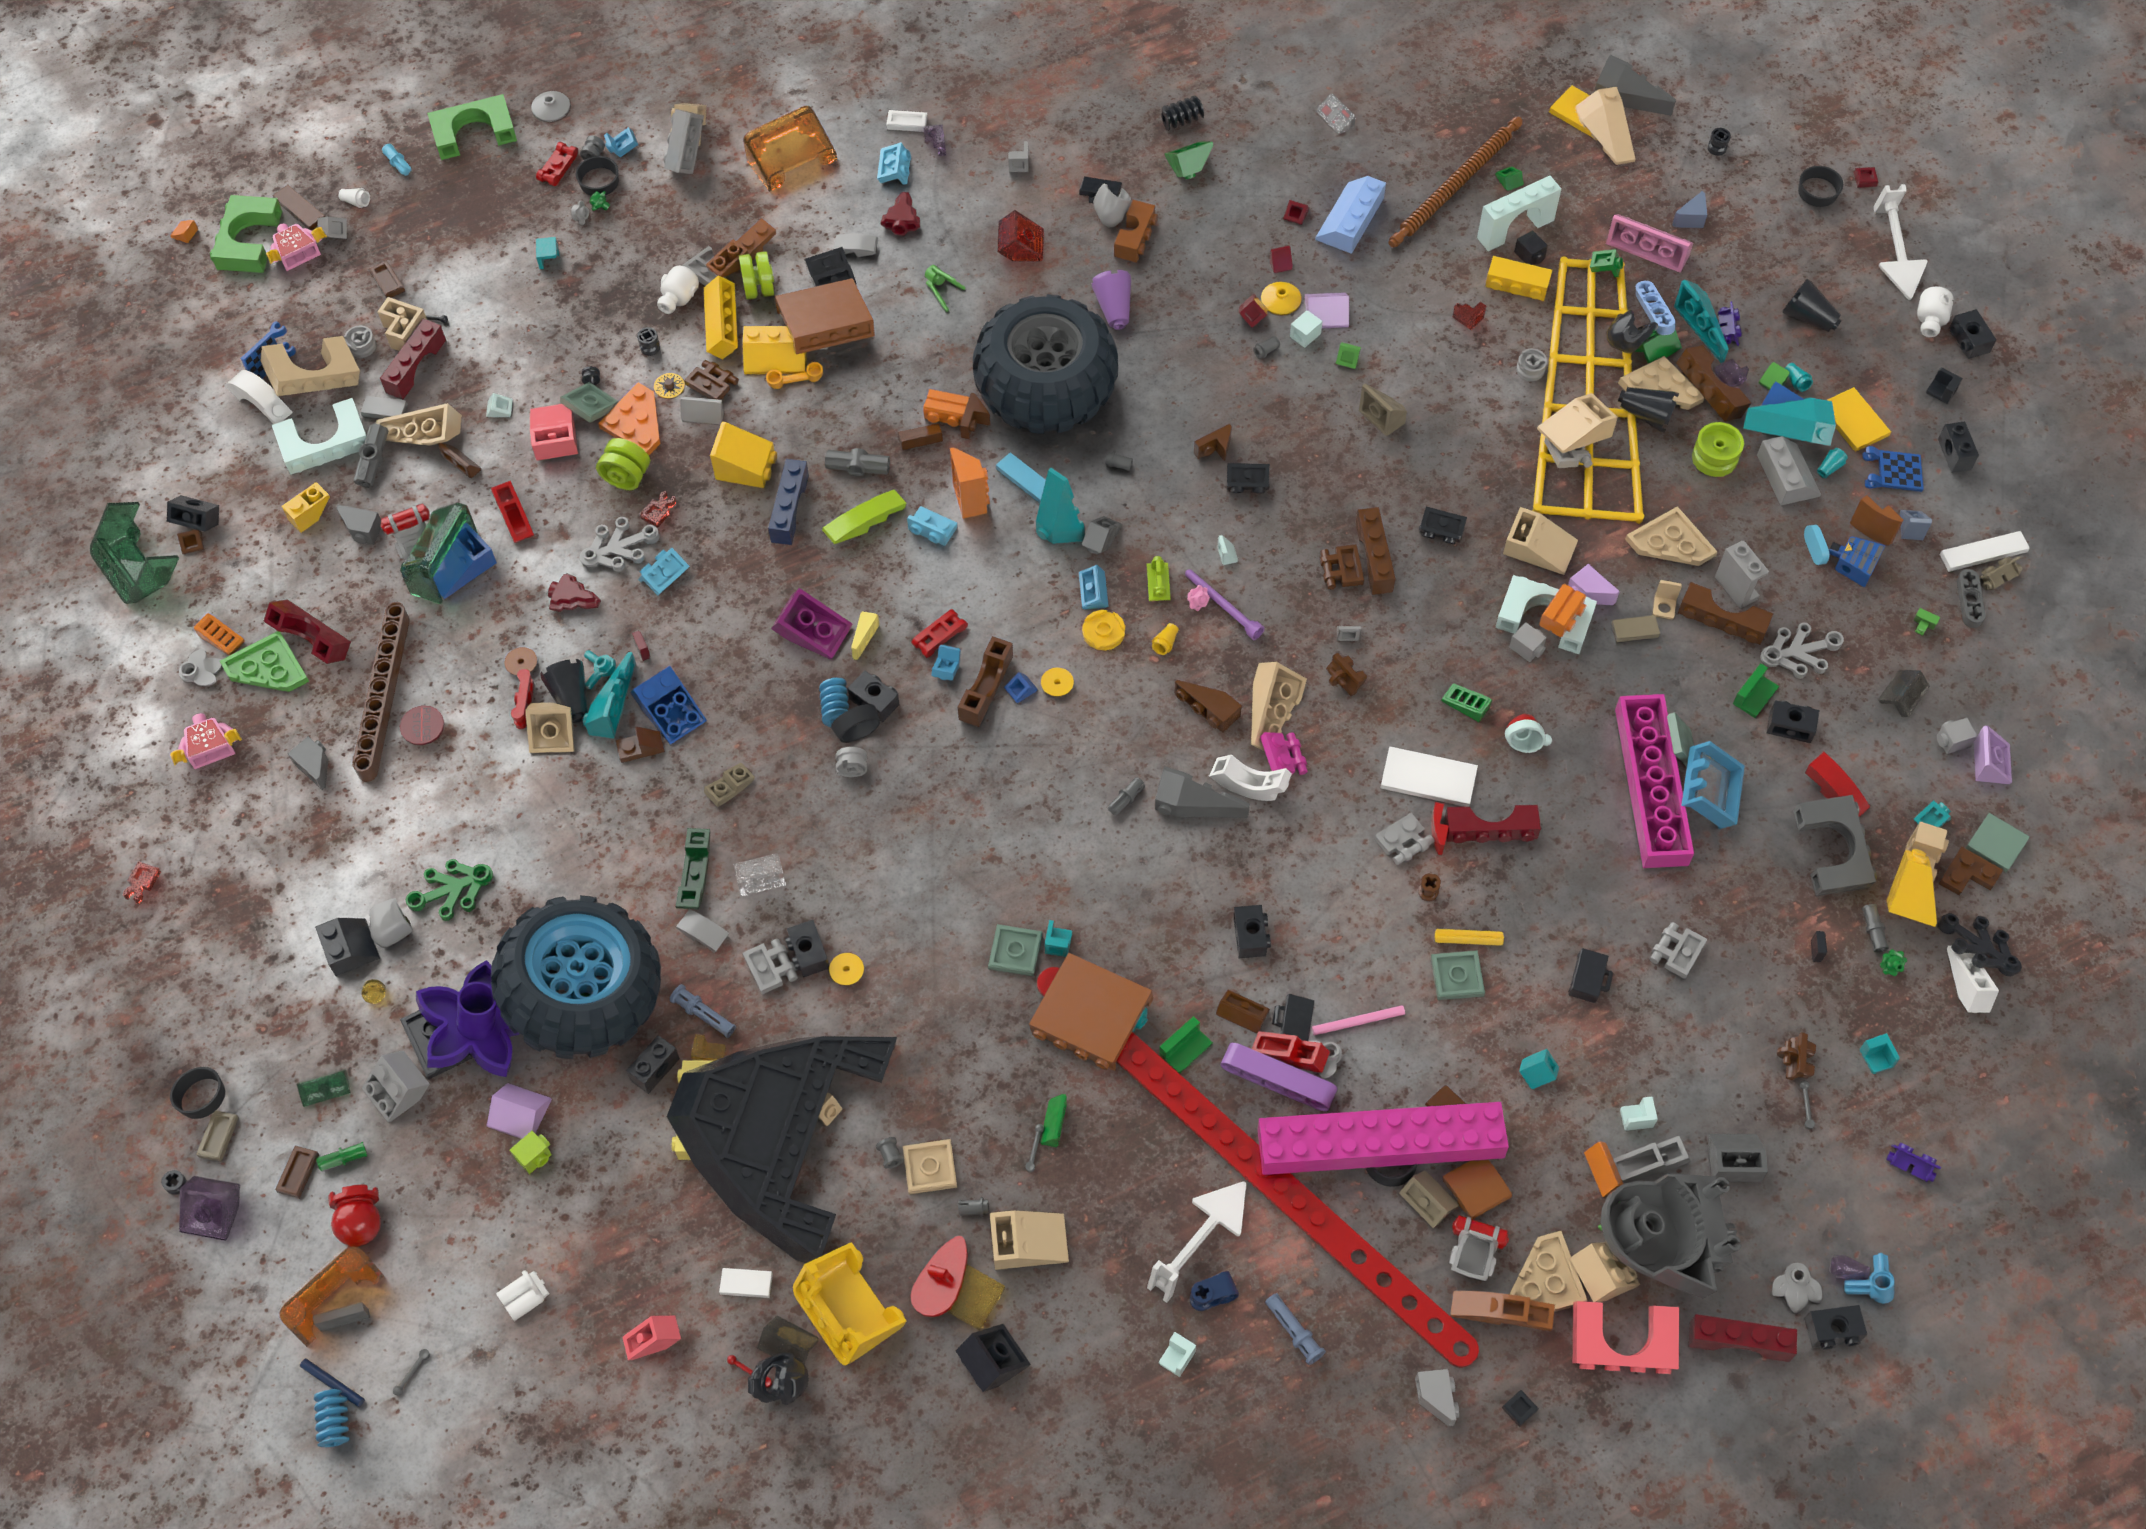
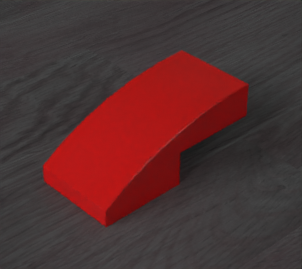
M1435 802L1431 832L1435 841L1433 843L1438 855H1442L1449 825L1440 824L1444 804Z

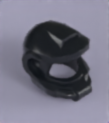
M1628 310L1624 314H1618L1607 330V341L1612 348L1632 354L1651 336L1654 330L1658 329V323L1650 322L1636 328L1633 324L1635 321L1634 312Z
M780 1353L761 1360L756 1365L751 1376L748 1377V1393L764 1403L780 1399L782 1404L788 1405L800 1397L808 1387V1370L799 1358H795L790 1353ZM775 1367V1379L773 1385L767 1391L765 1385L766 1377L769 1371Z

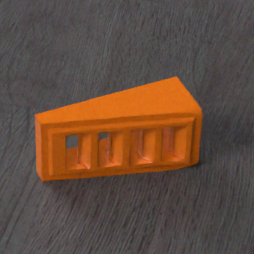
M209 613L194 626V630L199 637L229 656L245 642L241 636ZM233 638L234 640L226 647V643Z

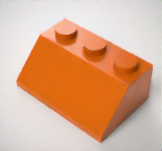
M954 447L950 448L953 487L962 518L986 514L987 505L990 504L986 467L982 468L979 459Z

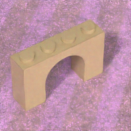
M343 336L323 338L321 354L327 367L315 371L305 370L293 364L283 344L262 346L260 361L277 396L358 385L360 370Z

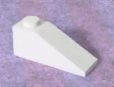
M1948 946L1947 952L1958 997L1968 1012L1990 1013L1999 992L1998 988L1985 968H1977L1972 964L1971 960L1975 954H1957L1952 950L1951 946Z

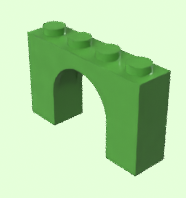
M503 94L427 113L441 160L460 155L456 135L461 127L471 122H483L490 125L494 130L498 146L517 141Z
M230 196L229 202L225 205L224 217L220 221L219 233L215 236L214 248L210 252V259L217 270L264 273L268 257L263 244L240 243L234 241V239L242 229L249 226L278 227L283 211L277 198Z

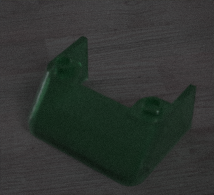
M139 502L107 503L90 544L92 559L125 604L137 603L166 586L179 560L178 555L145 558L136 544L141 532L134 522L140 506Z
M457 502L438 507L431 513L428 524L407 560L402 563L400 568L402 577L411 595L439 604L443 602L433 579L435 573L466 522L478 534L467 505Z

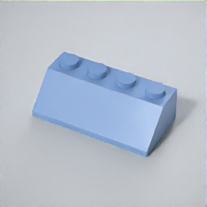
M1370 176L1348 182L1315 240L1352 254L1384 199L1386 182Z

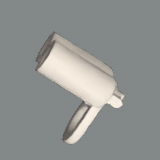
M526 1270L522 1271L523 1275L496 1293L514 1322L541 1304L544 1298L549 1295V1292L543 1285L545 1284L544 1281L539 1279L535 1271L530 1274Z

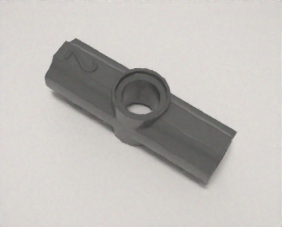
M375 423L370 425L365 443L359 449L360 460L354 477V483L361 487L369 488L374 484L378 467L382 465L384 459L382 453L389 432L387 427Z
M854 448L850 452L828 450L825 455V468L845 470L853 476H862L865 473L887 475L890 469V456L868 454V452L860 448Z

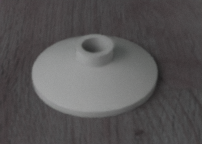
M548 91L538 95L533 100L531 108L536 118L552 122L560 120L567 115L570 110V101L561 92Z

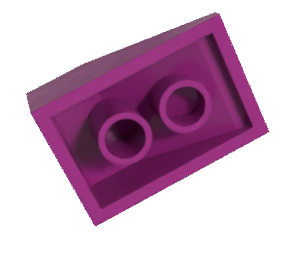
M798 588L791 595L771 629L792 643L832 659L853 624Z

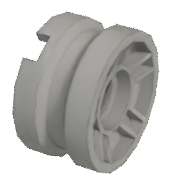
M362 325L354 326L345 333V341L354 357L365 358L375 351L376 341L368 327Z
M1530 348L1522 351L1516 368L1518 375L1526 381L1541 379L1545 374L1547 357L1538 349Z
M845 747L836 752V772L839 775L858 777L867 772V752L864 749Z

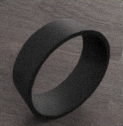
M593 156L585 159L578 165L575 172L582 191L590 196L596 191L599 193L605 191V195H608L617 188L619 183L617 164L605 156ZM605 168L611 170L616 175L609 184L602 187L594 188L582 184L585 174L593 169Z
M1812 166L1802 172L1798 192L1800 197L1812 206H1829L1836 201L1844 185L1843 179L1839 173L1829 167ZM1811 178H1821L1834 186L1836 195L1826 198L1817 197L1807 192L1802 184Z
M865 704L841 714L834 720L831 728L841 742L849 743L862 739L875 731L880 725V719L875 705Z
M197 1067L188 1070L176 1080L170 1092L172 1106L191 1119H201L211 1115L220 1107L225 1098V1086L215 1070L209 1067ZM205 1079H213L218 1082L217 1092L209 1103L197 1110H183V1096L193 1084Z
M1413 1164L1405 1174L1396 1177L1386 1176L1376 1170L1375 1167L1366 1168V1171L1377 1183L1395 1187L1405 1184L1413 1177L1417 1164Z

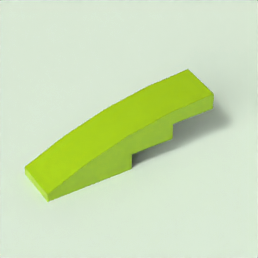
M895 490L888 491L840 515L824 526L822 531L834 544L868 533L870 526L884 522L889 514L905 509L906 502Z

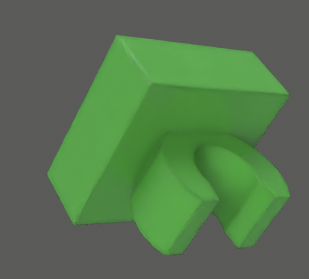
M1341 342L1336 364L1356 369L1361 347Z
M1919 608L1913 620L1919 623L1915 632L1923 635L1927 627L1934 630L1940 617Z

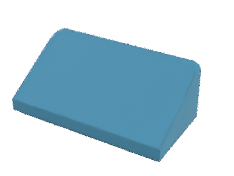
M1098 565L1080 571L1079 581L1082 609L1108 607L1105 571Z

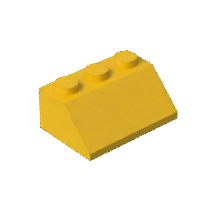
M744 326V374H767L770 370H778L781 374L806 372L807 352L796 355L793 339L787 326Z

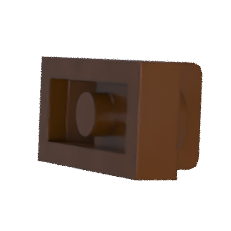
M975 393L970 394L960 424L961 438L969 439L971 432H975L977 423L990 426V413Z
M1228 424L1194 441V455L1197 459L1209 456L1216 450L1223 461H1225L1231 441L1232 426Z
M637 726L635 727L636 735L615 740L621 763L665 752L660 731Z

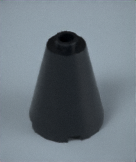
M1809 279L1804 281L1782 311L1785 315L1827 332L1830 329L1835 331L1842 321L1839 319L1841 314Z
M1627 387L1626 391H1621L1617 402L1621 403L1620 407L1658 431L1665 433L1666 429L1662 428L1663 424L1668 425L1676 405V401H1673L1674 396L1678 397L1679 393Z
M570 659L556 662L546 667L547 672L545 674L543 672L540 673L541 680L556 704L571 708L572 723L583 721L585 713H588L584 665L579 659H576L577 663H571Z

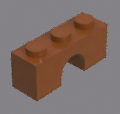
M1132 200L1127 212L1126 227L1134 230L1120 229L1114 242V257L1137 263L1139 256L1144 254L1145 241H1149L1151 237V227L1155 226L1158 214H1155V205Z

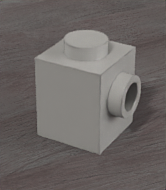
M1525 622L1512 636L1509 648L1528 662H1531L1535 656L1539 658L1545 651L1546 637L1540 630L1534 629Z
M1968 718L1945 722L1937 734L1938 743L1944 748L1946 754L1971 747L1977 738V734Z

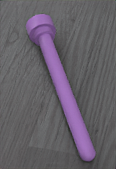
M1190 569L1186 570L1185 576L1196 586L1206 587L1209 597L1245 627L1247 636L1252 640H1256L1262 635L1265 629L1263 625L1258 621H1250Z

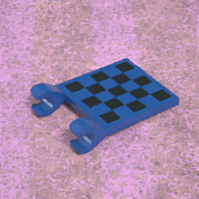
M275 321L271 325L270 332L240 358L247 371L254 373L261 379L267 375L260 361L262 346L276 345L275 338L284 336L287 333L285 326L280 328V323ZM282 343L289 357L296 353L294 346L288 349L289 343Z
M1873 446L1866 447V452H1863V459L1866 461L1878 459L1880 476L1876 474L1868 475V480H1865L1866 488L1886 487L1920 492L1924 490L1921 455L1884 451Z

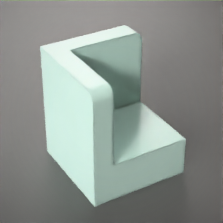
M1305 311L1291 324L1290 337L1305 348L1321 334L1323 321L1310 311Z
M1644 1097L1639 1105L1623 1106L1620 1109L1625 1131L1653 1128L1658 1120L1653 1097Z
M1174 1332L1169 1340V1347L1160 1359L1159 1364L1180 1377L1195 1354L1196 1345Z

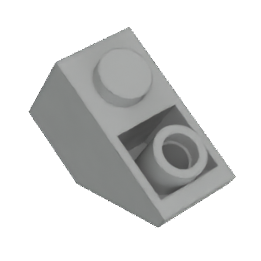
M1448 1369L1418 1372L1415 1381L1419 1404L1447 1426H1454L1456 1418L1459 1417V1406L1457 1402H1453L1452 1392H1455L1454 1378L1449 1377Z

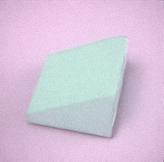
M493 393L488 400L486 417H510L513 399Z
M1220 535L1217 548L1222 564L1238 562L1234 545L1223 535Z

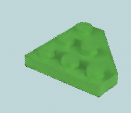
M278 631L220 660L230 681L287 692L309 682L281 632Z

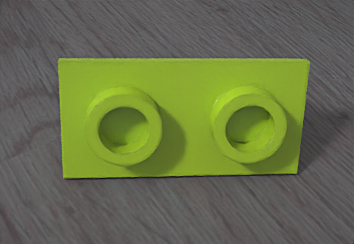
M1155 556L1151 563H1147L1149 601L1170 600L1168 563H1164L1162 557Z

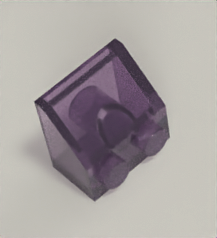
M193 1176L180 1188L179 1232L226 1241L239 1208L240 1184Z

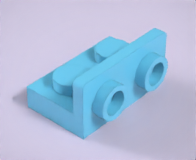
M902 143L881 148L877 175L880 183L899 179L903 185L907 184L910 174L911 153Z
M922 506L919 507L914 516L909 515L907 518L908 529L912 533L922 535L931 542L944 546L958 527L957 522Z
M673 548L667 552L662 550L655 557L657 561L652 566L648 563L640 571L642 575L638 580L640 582L644 581L657 595L661 594L690 567Z

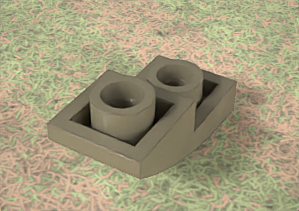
M739 763L724 771L722 778L705 786L704 793L719 807L744 790L754 781L755 777L742 763Z

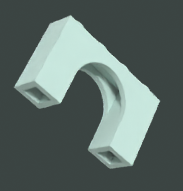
M1548 176L1483 206L1477 239L1487 251L1505 244L1509 225L1525 210H1527V216L1537 228L1554 221L1561 193L1560 186L1551 176Z
M353 398L333 404L339 425L336 434L326 442L310 444L301 440L292 418L272 425L290 475L359 452L360 447L365 443L367 435Z
M1513 575L1495 628L1515 634L1524 613L1534 606H1549L1559 589L1550 587L1545 583H1537L1525 577ZM1586 597L1584 604L1587 607L1581 617L1578 615L1575 617L1576 624L1571 632H1565L1563 637H1561L1558 648L1577 654L1580 653L1597 601Z

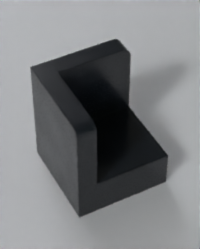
M1940 367L1926 393L1948 404L1958 390L1963 378Z

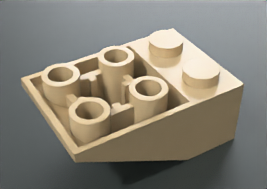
M1590 393L1572 400L1540 424L1537 429L1559 451L1565 453L1612 437L1618 417L1595 395Z
M1520 507L1506 540L1503 554L1565 575L1578 540L1542 514Z
M1029 1211L990 1213L995 1270L1069 1262L1064 1214Z

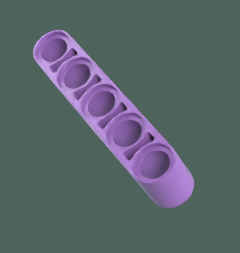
M1238 1043L1229 1044L1220 1064L1224 1070L1320 1111L1329 1110L1338 1090L1329 1081Z

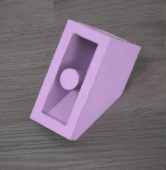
M1589 564L1572 576L1568 584L1574 590H1578L1585 594L1586 597L1597 601L1596 604L1614 605L1620 592Z

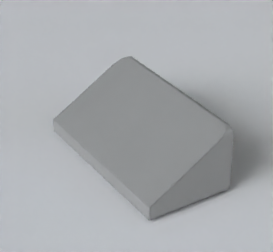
M693 397L680 398L682 421L718 425L723 421L724 409L722 400Z

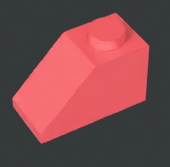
M673 1315L650 1316L622 1338L628 1360H634L668 1349L679 1341L681 1336L676 1317Z

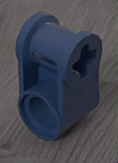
M1221 1272L1211 1278L1195 1283L1191 1289V1306L1195 1310L1205 1311L1238 1298L1239 1293L1230 1272Z

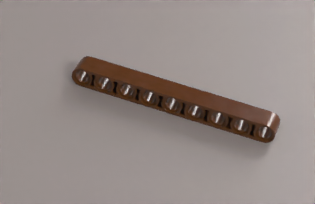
M392 602L385 609L352 766L359 779L364 782L374 780L379 771L410 618L405 607L400 602Z

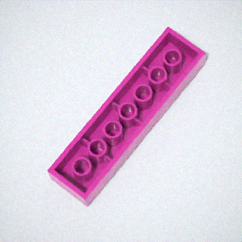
M1664 694L1620 696L1615 712L1643 868L1689 866L1694 850L1686 808L1681 806L1683 792L1677 760L1672 747Z

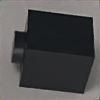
M1532 230L1517 239L1514 252L1526 264H1539L1546 257L1548 245Z

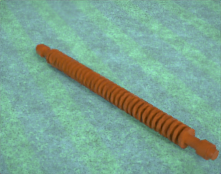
M1519 116L1514 117L1508 122L1507 127L1499 128L1400 225V231L1395 232L1389 238V245L1393 248L1398 247L1403 242L1405 236H1412L1512 138L1511 133L1517 131L1522 126V118Z

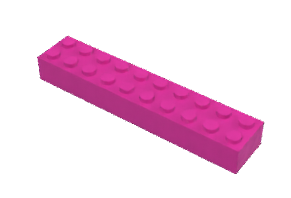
M1501 1102L1259 1118L1257 1129L1263 1175L1505 1158L1509 1148Z

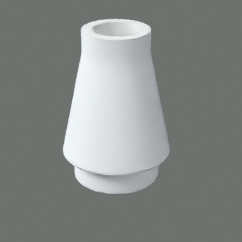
M363 188L341 189L339 191V199L359 208L366 207L369 204V192Z

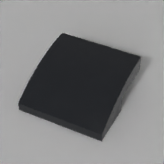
M843 247L804 259L814 287L851 278L857 284Z

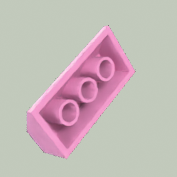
M1619 214L1614 215L1606 242L1607 245L1680 273L1689 258L1693 243Z

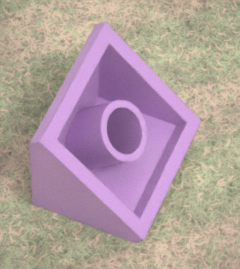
M1346 293L1305 294L1306 311H1310L1323 321L1322 328L1349 327V296Z
M1988 725L1983 726L1974 741L1975 780L2010 784L2012 783L2010 744Z
M507 1083L492 1095L487 1127L520 1139L524 1138L531 1131L536 1133L552 1099Z

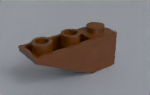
M1180 680L1175 681L1174 693L1176 697L1190 705L1197 715H1202L1207 719L1209 725L1214 729L1217 728L1223 733L1241 717L1242 705L1226 692Z

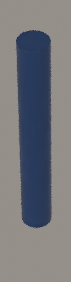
M307 1358L301 1362L300 1367L331 1389L341 1390L340 1395L347 1397V1400L357 1407L364 1403L365 1399Z

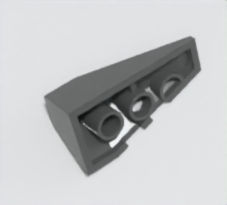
M1612 55L1608 57L1594 92L1599 89L1617 87L1623 107L1672 115L1676 103L1675 98L1659 86H1653L1646 81L1647 77L1644 74L1640 76L1633 71V66L1628 62Z
M1164 766L1155 798V810L1161 814L1176 817L1248 818L1249 803L1226 792L1219 794L1211 788L1212 785L1206 782L1201 785L1192 780V775Z

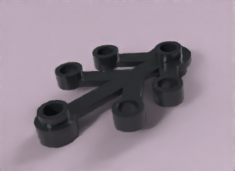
M1952 913L1943 915L1937 925L1940 931L1945 934H1954L1956 932L1972 943L1968 944L1964 939L1957 938L1951 948L1957 954H1975L1971 960L1975 967L1998 968L2003 975L2009 977L2021 971L2022 965L2020 961L2010 953L2007 945L2010 937L2006 931H1996L1993 941L1998 945L1999 951L1993 947L1987 931L1989 926L1987 918L1977 916L1973 922V927L1977 930L1979 937L1961 926L1958 917Z

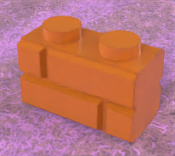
M929 389L923 407L924 419L932 423L944 422L952 427L960 426L969 397Z
M1563 584L1542 614L1540 627L1552 631V633L1559 637H1563L1566 631L1571 632L1576 624L1575 617L1577 615L1581 617L1587 607L1584 604L1586 595Z

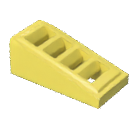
M863 611L860 614L851 647L853 659H859L879 627V617L877 614Z

